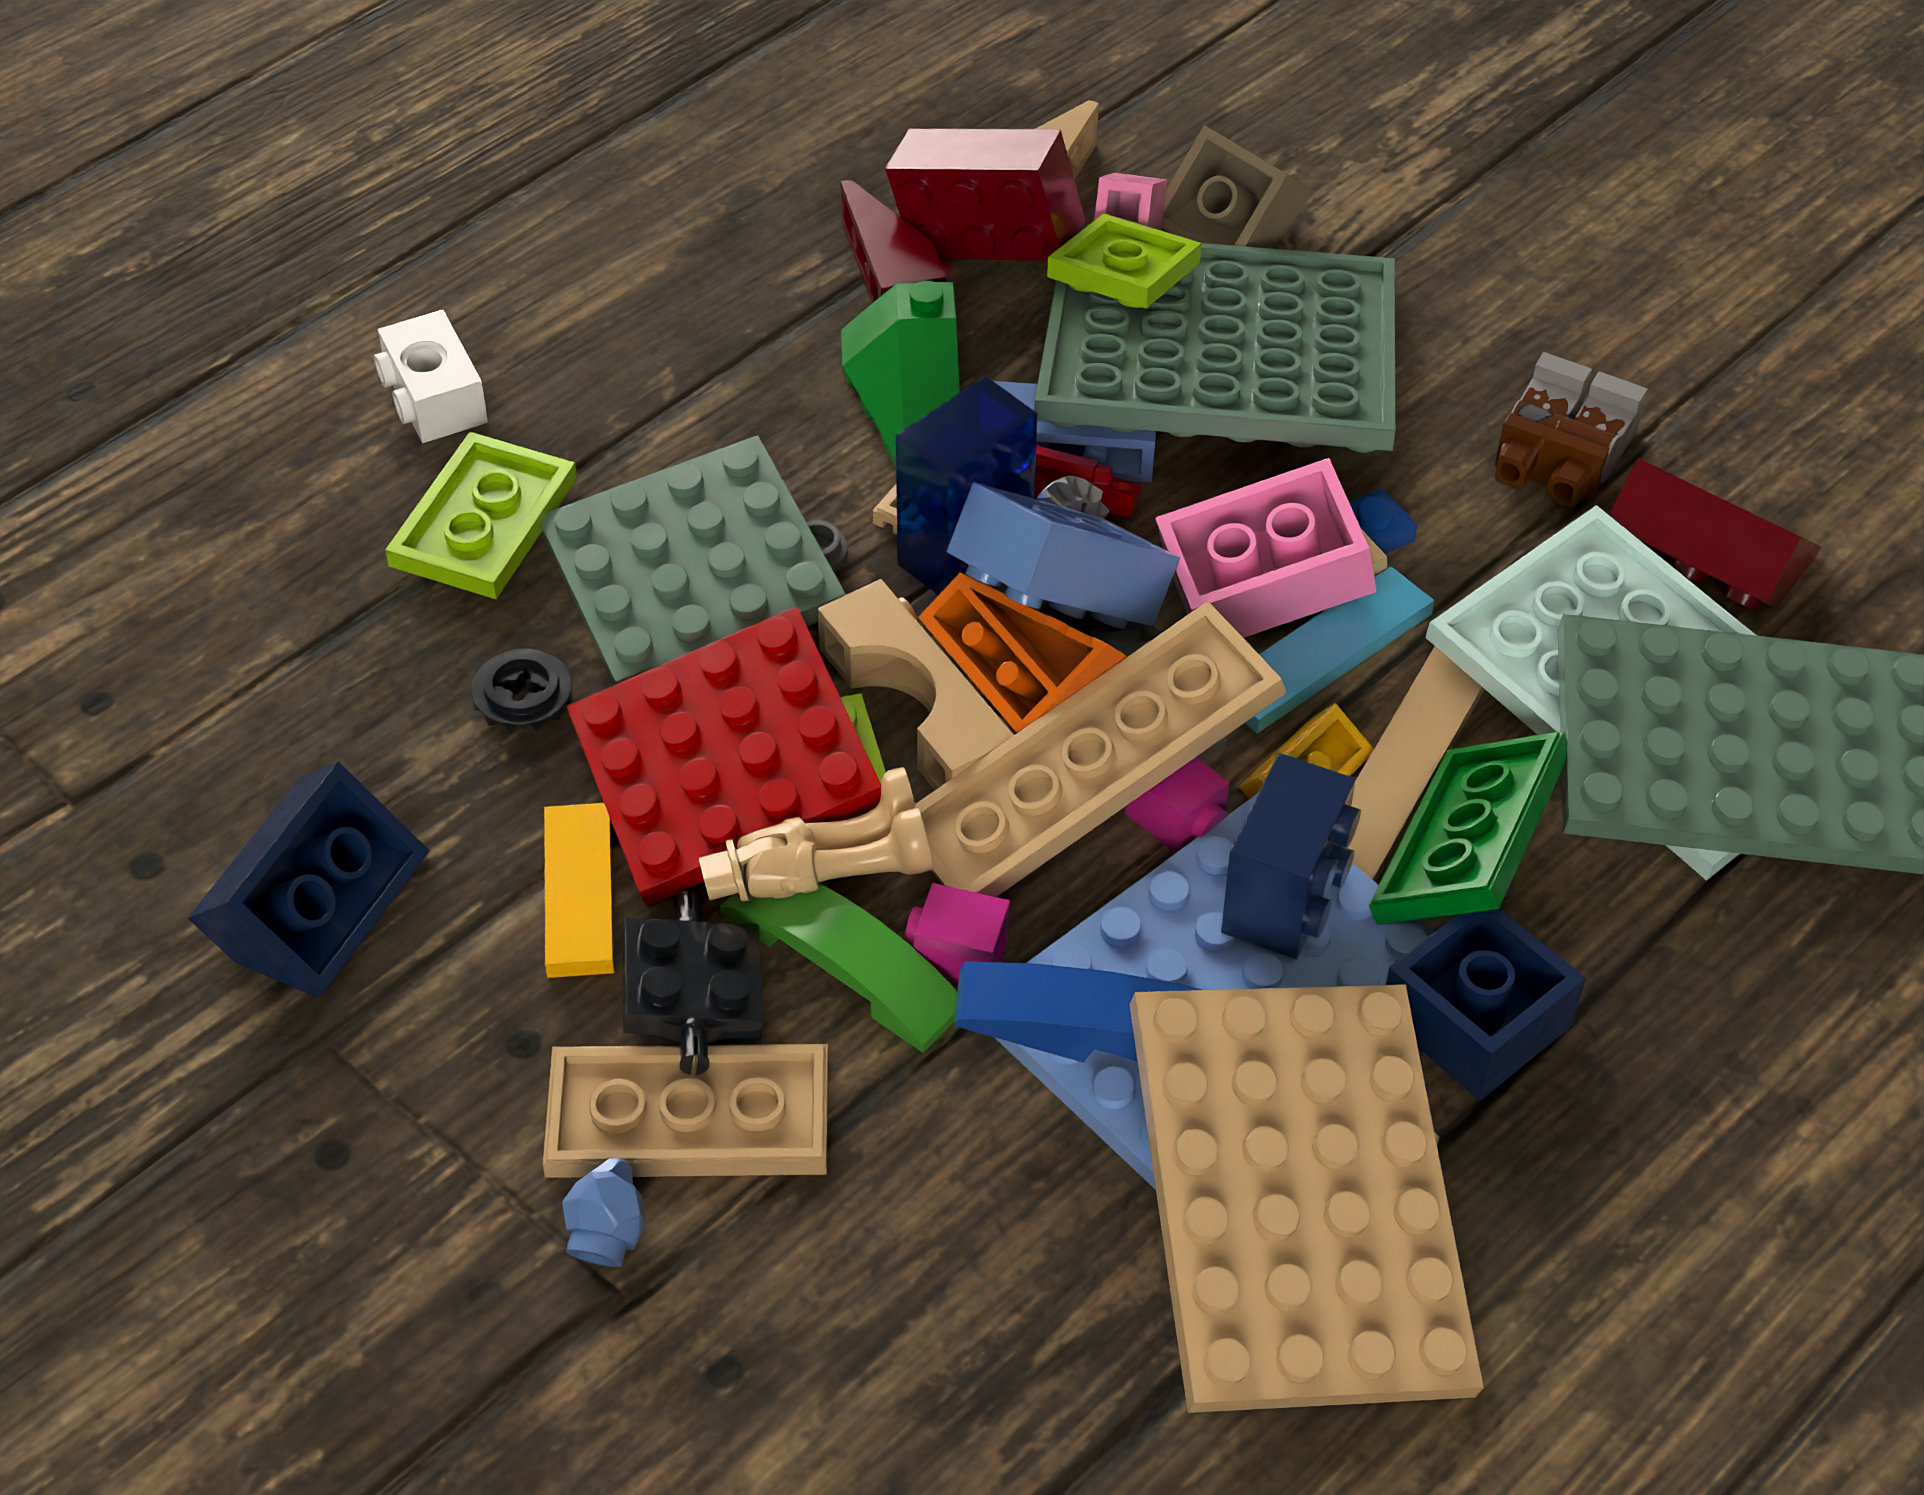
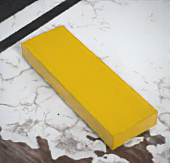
M594 803L544 807L545 967L547 978L613 974L615 970L611 819L605 804Z

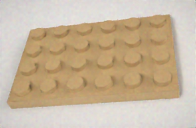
M1406 985L1135 992L1129 1005L1188 1413L1475 1398L1484 1388Z

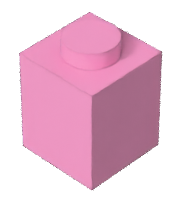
M1112 173L1099 177L1094 220L1105 213L1161 230L1167 180L1122 173Z

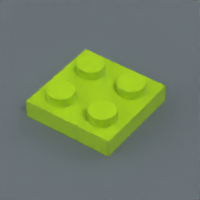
M1103 213L1048 257L1047 277L1067 283L1072 289L1077 291L1095 292L1117 299L1119 303L1127 307H1143L1147 309L1200 264L1202 243Z

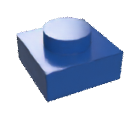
M1383 488L1349 502L1360 528L1384 554L1415 541L1417 524Z

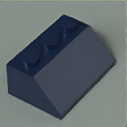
M337 761L298 779L189 915L188 919L235 963L316 997L323 994L430 850Z

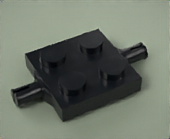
M688 890L678 893L674 899L676 920L624 917L622 932L623 1033L659 1035L679 1041L680 1069L684 1073L691 1075L695 1055V1075H700L706 1072L710 1066L708 1042L726 1038L761 1040L764 1012L759 931L756 924L703 922L702 896L698 892L692 891L690 908H688Z

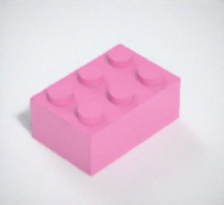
M1329 458L1155 518L1163 549L1180 557L1173 580L1187 615L1209 601L1243 638L1377 592L1370 548Z

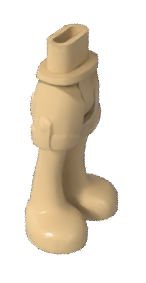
M904 767L889 770L883 775L880 802L876 808L868 813L835 822L804 823L800 817L786 819L782 823L741 837L738 840V849H735L731 839L725 841L726 851L699 858L709 900L739 893L741 902L752 901L755 897L782 899L801 892L803 894L819 890L820 882L829 879L883 872L919 874L933 870V861L920 811L915 807L912 790Z

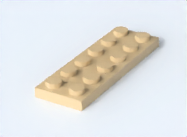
M1207 601L916 803L915 807L920 811L931 851L933 870L930 871L941 885L997 897L1284 696L1286 690L1282 678L1215 607Z

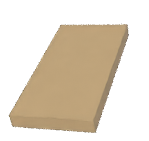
M828 1044L708 1045L710 1066L706 1072L700 1075H695V1055L691 1075L684 1073L680 1069V1045L552 1047L543 1154L545 1178L584 1177L611 1157L625 1160L632 1167L633 1177L827 1175Z

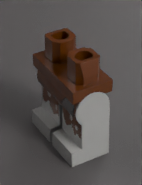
M1543 352L1535 365L1534 375L1527 389L1503 423L1495 461V467H1497L1495 473L1496 481L1514 488L1523 486L1527 479L1547 485L1546 494L1550 497L1551 501L1568 508L1574 507L1582 498L1593 502L1599 492L1600 485L1607 479L1637 433L1648 388L1599 371L1590 385L1589 394L1585 400L1592 369Z

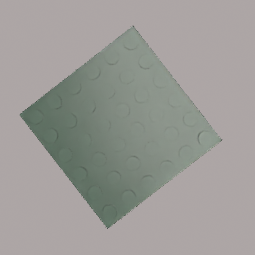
M1202 243L1200 264L1147 309L1143 307H1127L1119 303L1117 299L1095 292L1077 291L1072 289L1067 283L1056 280L1035 396L1034 421L1050 422L1059 427H1074L1077 425L1103 426L1118 432H1133L1136 430L1169 432L1178 437H1192L1195 435L1228 437L1237 442H1252L1255 440L1287 442L1296 447H1312L1315 445L1339 446L1363 453L1374 450L1393 451L1396 431L1395 258Z

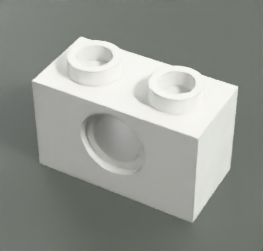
M444 310L378 329L382 353L374 355L377 373L384 388L394 387L395 390L392 391V396L398 416L403 424L412 422L422 443L488 423L482 381Z

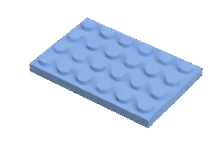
M1257 793L1231 812L1202 838L1200 836L1027 963L1111 971L1179 983L1203 990L1386 985L1389 967L1429 937L1434 931L1420 919L1377 925L1368 906L1379 885L1352 863L1343 887L1338 888L1331 885L1326 898L1331 900V908L1320 937L1315 938L1308 935L1297 960L1221 933L1230 850L1258 795ZM995 1038L1156 1190L1137 1061L1094 1049L1085 1062L1082 1063Z

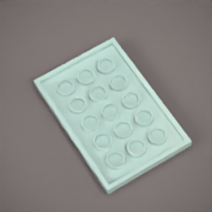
M1596 505L1429 623L1425 638L1537 735L1553 732L1560 733L1558 627L1563 614L1746 635L1755 634ZM1666 845L1705 880H1708L1739 855V853Z

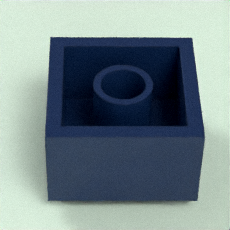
M1278 753L1230 850L1221 933L1296 960L1308 935L1315 938L1320 937L1331 908V900L1326 898L1331 885L1338 888L1343 887L1354 858V850L1348 847L1355 835L1361 815V809L1351 806L1356 778Z
M1499 908L1457 914L1392 964L1388 970L1386 985H1406L1418 1048L1481 1101L1573 1026L1586 978Z

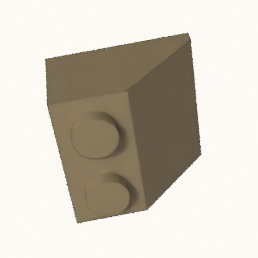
M1204 125L1166 189L1161 228L1168 233L1201 243L1270 248L1286 236L1313 189Z

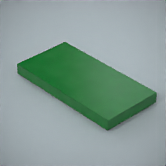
M1553 732L1447 750L1368 906L1377 925L1500 908L1566 763L1568 742L1563 732Z

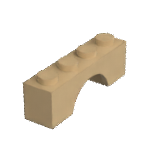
M882 579L818 608L819 650L851 689L869 686L897 689L916 698L930 712L925 721L917 728V759L919 772L934 790L1017 734L1004 717H999L987 704L983 693L968 675L964 677L952 663L949 653L934 636L930 637L918 623L910 603L903 597L897 598Z

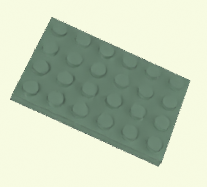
M1563 614L1558 627L1560 732L1564 733L1568 742L1567 759L1561 772L1563 834L1924 874L1923 654Z

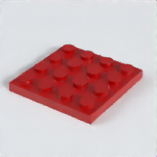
M798 606L566 706L632 876L646 907L704 882L699 858L726 851L725 841L732 839L735 849H738L737 844L741 837L777 825L786 819L800 817L804 823L842 821L878 806L880 802L881 783Z

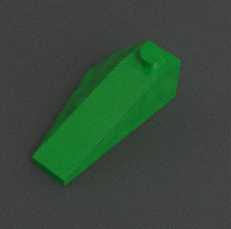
M933 281L896 283L841 329L843 376L849 386L854 385L861 398V408L867 419L872 418L880 431L881 444L901 478L904 477L905 481H911V486H924L928 480H936V485H949L953 479H964L953 282Z

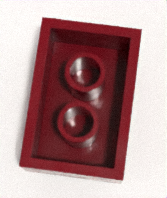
M909 129L885 168L900 217L932 240L939 259L1048 261V257L1080 232L1086 221L1061 129Z

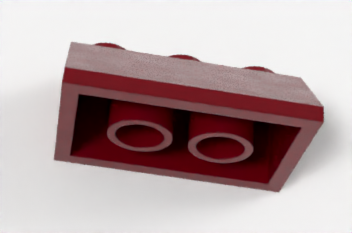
M1637 458L1608 514L1651 550L1654 547L1674 557L1670 565L1683 576L1701 584L1706 574L1727 584L1722 595L1755 611L1760 601L1778 607L1814 561L1821 549V546Z

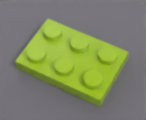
M469 432L385 549L388 566L497 599L541 534V522L546 514L560 506L576 482L575 462Z

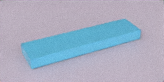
M1390 566L1374 577L1377 592L1324 610L1259 654L1282 678L1286 694L1249 719L1245 724L1258 734L1432 615L1434 599Z

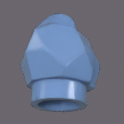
M611 1157L577 1181L562 1202L566 1230L570 1235L566 1253L589 1263L608 1267H621L626 1250H634L645 1228L643 1198L633 1185L632 1167L621 1158Z

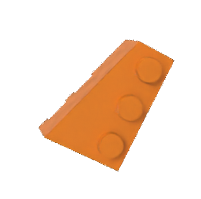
M961 572L918 617L1016 733L1026 728L1127 657L1111 645L1084 634L1054 617L1047 616L1029 606L1018 603L1006 597L1004 593Z

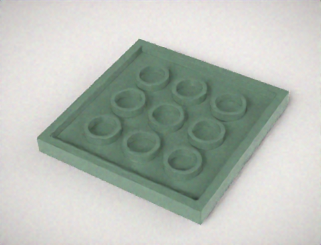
M758 435L549 511L541 522V533L614 685L798 606L806 626L818 622L819 607L846 595Z

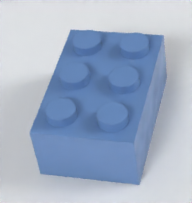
M975 482L971 486L947 549V553L969 564L966 571L968 576L996 587H1001V584L1004 583L1008 586L1005 596L1018 603L1040 609L1043 600L1050 601L1048 606L1052 609L1078 619L1084 618L1086 610L1092 611L1091 616L1096 620L1120 629L1126 628L1128 620L1154 626L1180 557L1101 517Z

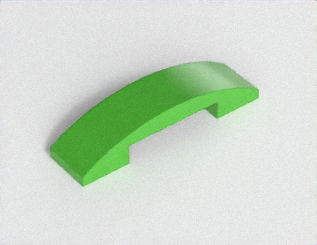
M820 884L819 890L805 894L801 892L782 899L755 897L752 901L741 902L739 893H736L720 905L721 914L732 922L758 925L759 940L768 947H771L780 939L871 1002V1018L922 1053L955 1022L958 992L937 969L877 918Z

